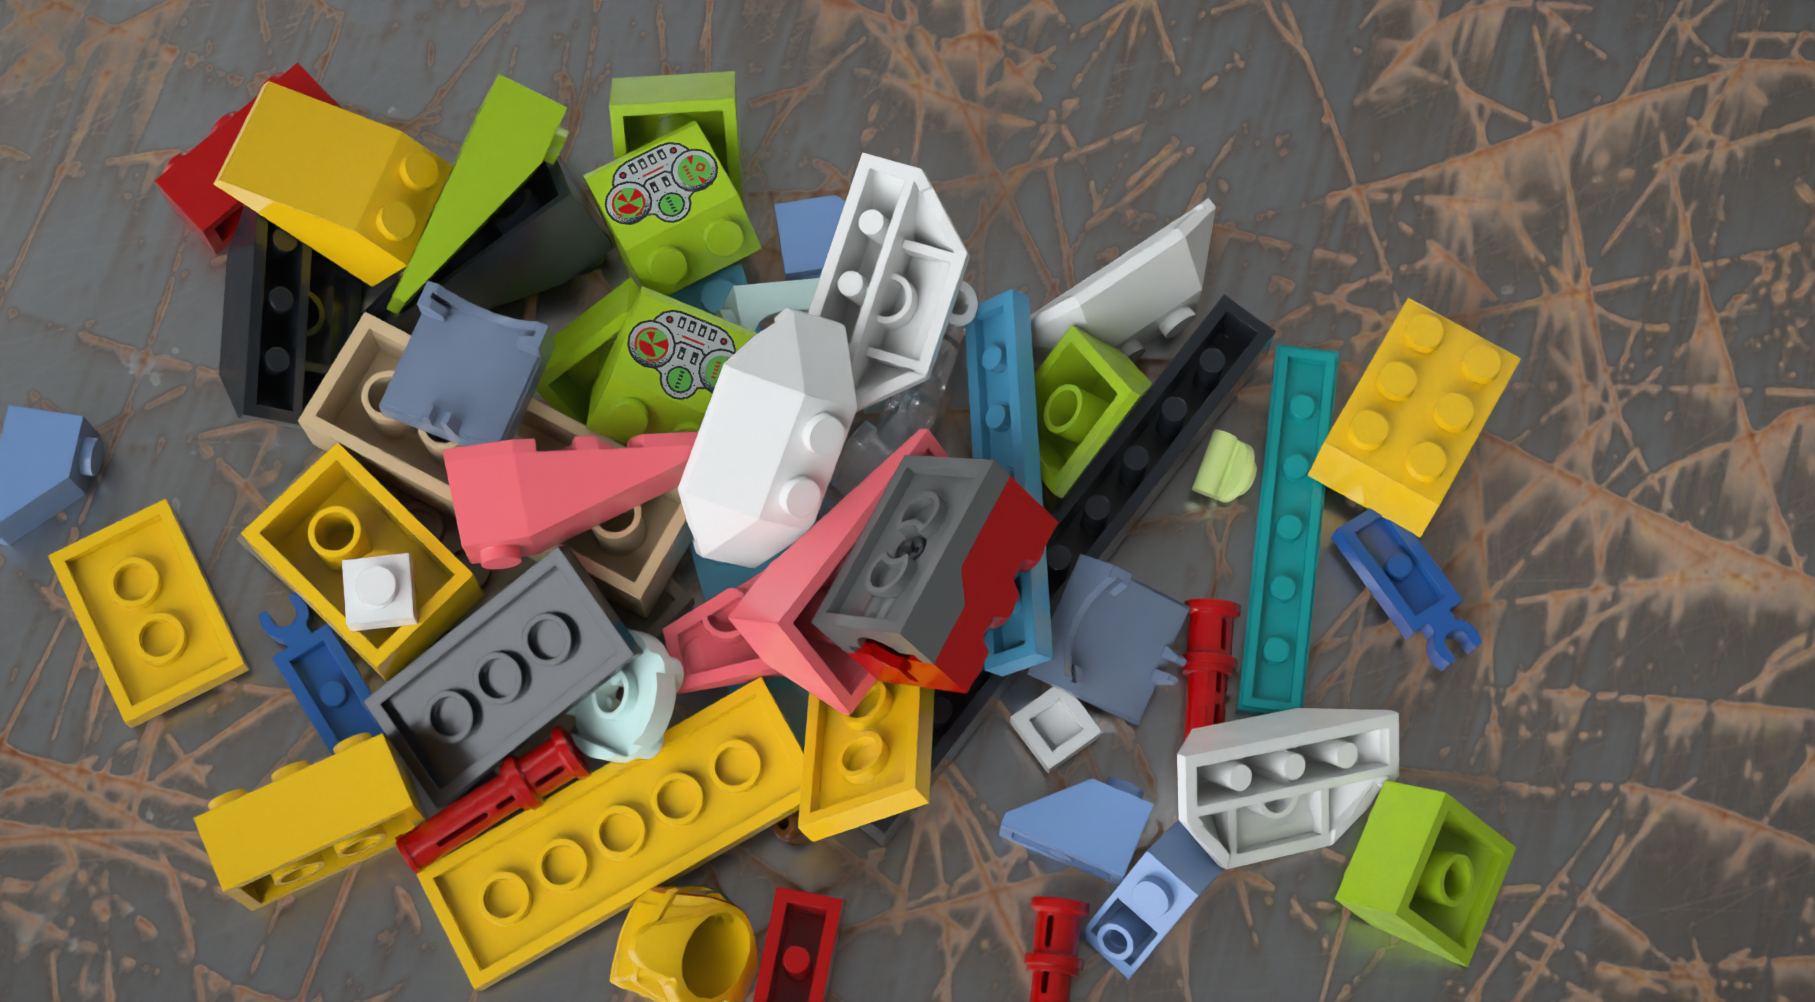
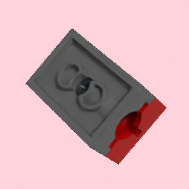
M904 455L811 623L878 681L968 693L974 680L981 673L984 661L989 653L984 642L988 630L1001 626L1011 616L1019 597L1014 582L1019 572L1030 570L1040 561L1044 554L1045 546L1058 521L995 460Z

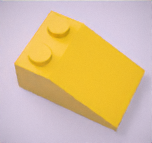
M268 81L263 85L214 185L373 287L408 265L453 166L400 130Z

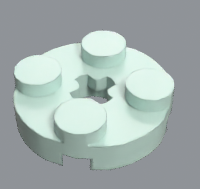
M628 629V631L644 653L566 713L567 715L575 716L576 727L580 735L571 733L575 744L582 752L596 759L627 763L637 758L648 760L655 757L663 745L664 732L673 713L676 693L683 683L684 672L681 662L677 658L669 656L665 646L654 636ZM619 687H624L622 702L616 699Z

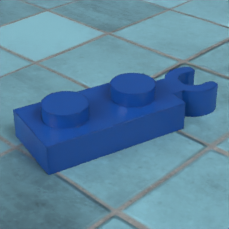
M1371 508L1337 528L1331 539L1407 641L1419 632H1422L1427 639V656L1437 669L1443 672L1455 661L1453 654L1446 647L1445 639H1454L1459 642L1462 649L1468 655L1481 644V638L1477 630L1470 623L1461 619H1455L1451 612L1463 602V599L1415 534L1393 521L1385 519Z
M293 593L289 596L291 604L296 609V618L292 624L285 627L277 626L267 611L259 614L260 623L265 632L274 641L287 645V649L275 655L272 659L331 755L335 754L333 751L335 745L360 733H370L372 737L383 733L390 740L364 703V700L373 693L335 632L328 624H325L312 633L313 613L298 594Z

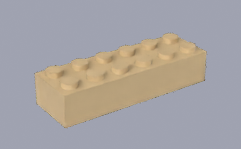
M365 312L301 414L298 422L312 444L328 451L338 442L371 475L456 519L443 449L463 446L383 416L379 404L411 335ZM533 398L514 439H535L536 451H559L572 445L575 437L597 436L598 441L611 443L614 448H627L607 436L587 429L584 424ZM679 486L540 554L527 557L539 562L557 546L569 545L605 598L647 619L693 539L680 499Z

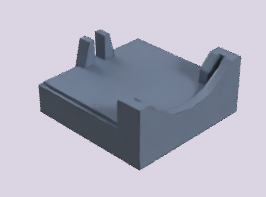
M427 281L417 302L421 316L379 404L383 416L462 446L514 439L555 348V342L549 326L538 321L518 320L490 312L462 299L439 284Z
M1080 554L1051 619L1053 659L1030 667L1027 674L1116 717L1139 726L1156 685H1177L1179 678L1165 672L1169 661L1185 667L1187 660L1173 646L1191 607L1133 578V574L1116 565Z

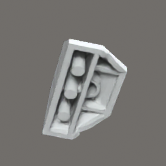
M863 152L808 312L809 314L845 325L857 402L856 412L930 379L970 259V254L926 173L920 168Z
M1207 198L1177 220L1031 314L1034 367L1040 368L1072 324L1123 351L1133 363L1144 354L1146 349L1143 346L1163 333L1166 338H1171L1186 329L1196 318L1194 312L1197 310L1203 287L1216 210L1211 200Z
M787 307L774 318V324L756 334L723 364L680 481L678 491L687 523L694 537L692 540L694 549L702 558L755 569L804 535L814 525L855 416L857 402L845 325Z
M1295 708L1192 729L1177 753L1179 821L1215 863L1224 869L1331 846L1367 810L1382 788L1384 781L1394 782L1399 777V713L1391 710Z

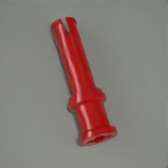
M1211 598L1184 601V604L1191 608L1187 615L1189 617L1187 653L1181 655L1187 662L1185 667L1179 665L1182 668V673L1187 675V705L1185 708L1183 743L1192 729L1225 723L1228 678L1234 676V672L1237 671L1238 659L1232 656L1234 619L1239 618L1241 615V605L1238 603Z
M562 725L551 730L552 738L520 758L510 755L504 759L503 764L499 766V775L461 799L451 803L448 807L405 834L395 837L398 850L412 871L416 874L421 873L430 864L465 842L475 838L481 832L521 807L525 811L530 809L537 810L544 805L543 797L575 777L584 780L591 776V770L584 755L567 730Z
M1031 897L1030 908L1036 911L1032 951L1024 955V964L1027 965L1026 971L1032 973L1029 1002H1070L1072 978H1078L1079 973L1083 971L1084 961L1078 957L1082 917L1089 915L1090 904L1058 897Z

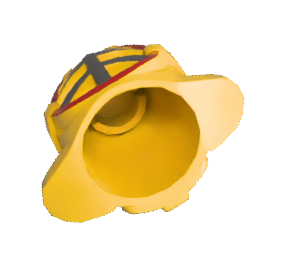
M707 885L655 886L634 902L626 917L617 943L609 981L622 989L634 991L640 996L655 1002H743L750 991L759 965L756 940L748 920V914L742 908L733 904L724 893Z

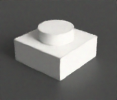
M409 553L342 560L346 625L351 632L418 624L413 559Z
M1052 687L1010 717L1011 725L1048 774L1101 737L1102 733L1076 697L1055 687Z

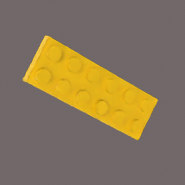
M759 677L666 730L661 750L655 757L648 760L637 758L627 763L610 762L592 772L588 778L578 780L544 800V805L537 810L530 809L518 814L424 868V871L416 875L473 988L483 991L632 906L649 889L659 885H669L797 812L800 806L804 751L765 680Z

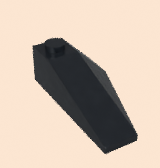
M558 155L553 165L543 160L530 180L449 261L431 282L441 285L446 290L474 305L489 310L565 284L577 274H588L600 266L605 260L607 253L615 247L605 223ZM399 278L361 313V317L367 312L412 335L421 316L417 302L423 289L399 314H396L386 308L397 287Z

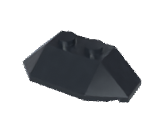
M244 205L227 254L219 376L238 418L300 429L302 427L298 419L360 321L362 280L246 205Z

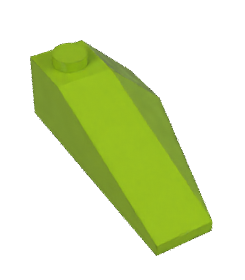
M498 74L478 109L454 160L450 176L447 178L428 219L429 222L426 229L423 231L386 309L399 314L425 287L427 281H431L530 180L543 160L552 165L555 163L569 134L568 130L559 126L567 107Z

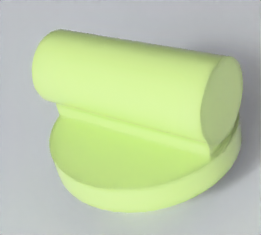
M1214 429L1192 490L1223 503L1230 502L1237 496L1246 493L1252 486L1257 472L1253 448L1237 440L1238 438L1230 433Z

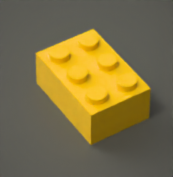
M1408 298L1326 437L1307 476L1365 508H1371L1385 519L1393 521L1421 538L1521 358Z
M338 442L241 532L254 551L386 682L421 656L484 595L474 574ZM409 553L413 559L418 624L351 632L346 625L342 560Z
M360 733L351 736L335 745L333 748L335 754L312 765L306 760L291 763L275 771L271 775L272 783L250 793L244 788L232 790L210 801L208 804L210 811L194 817V821L223 892L250 911H254L397 846L395 837L405 834L429 819L405 761L383 733L372 737L370 733Z

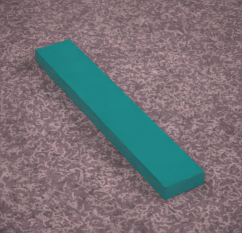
M1277 344L1274 351L1235 714L1260 716L1303 708L1326 488V485L1307 475L1332 429L1339 352L1282 344Z

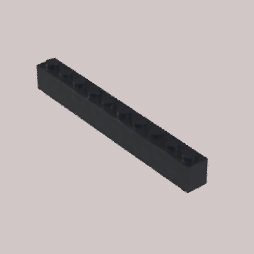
M1225 294L1051 513L1058 521L1046 544L1051 619L1080 554L1107 562L1267 356L1276 330ZM984 664L981 673L974 680L968 693L935 689L930 788L1022 670L1000 676L985 671ZM914 808L859 826V828L885 847Z

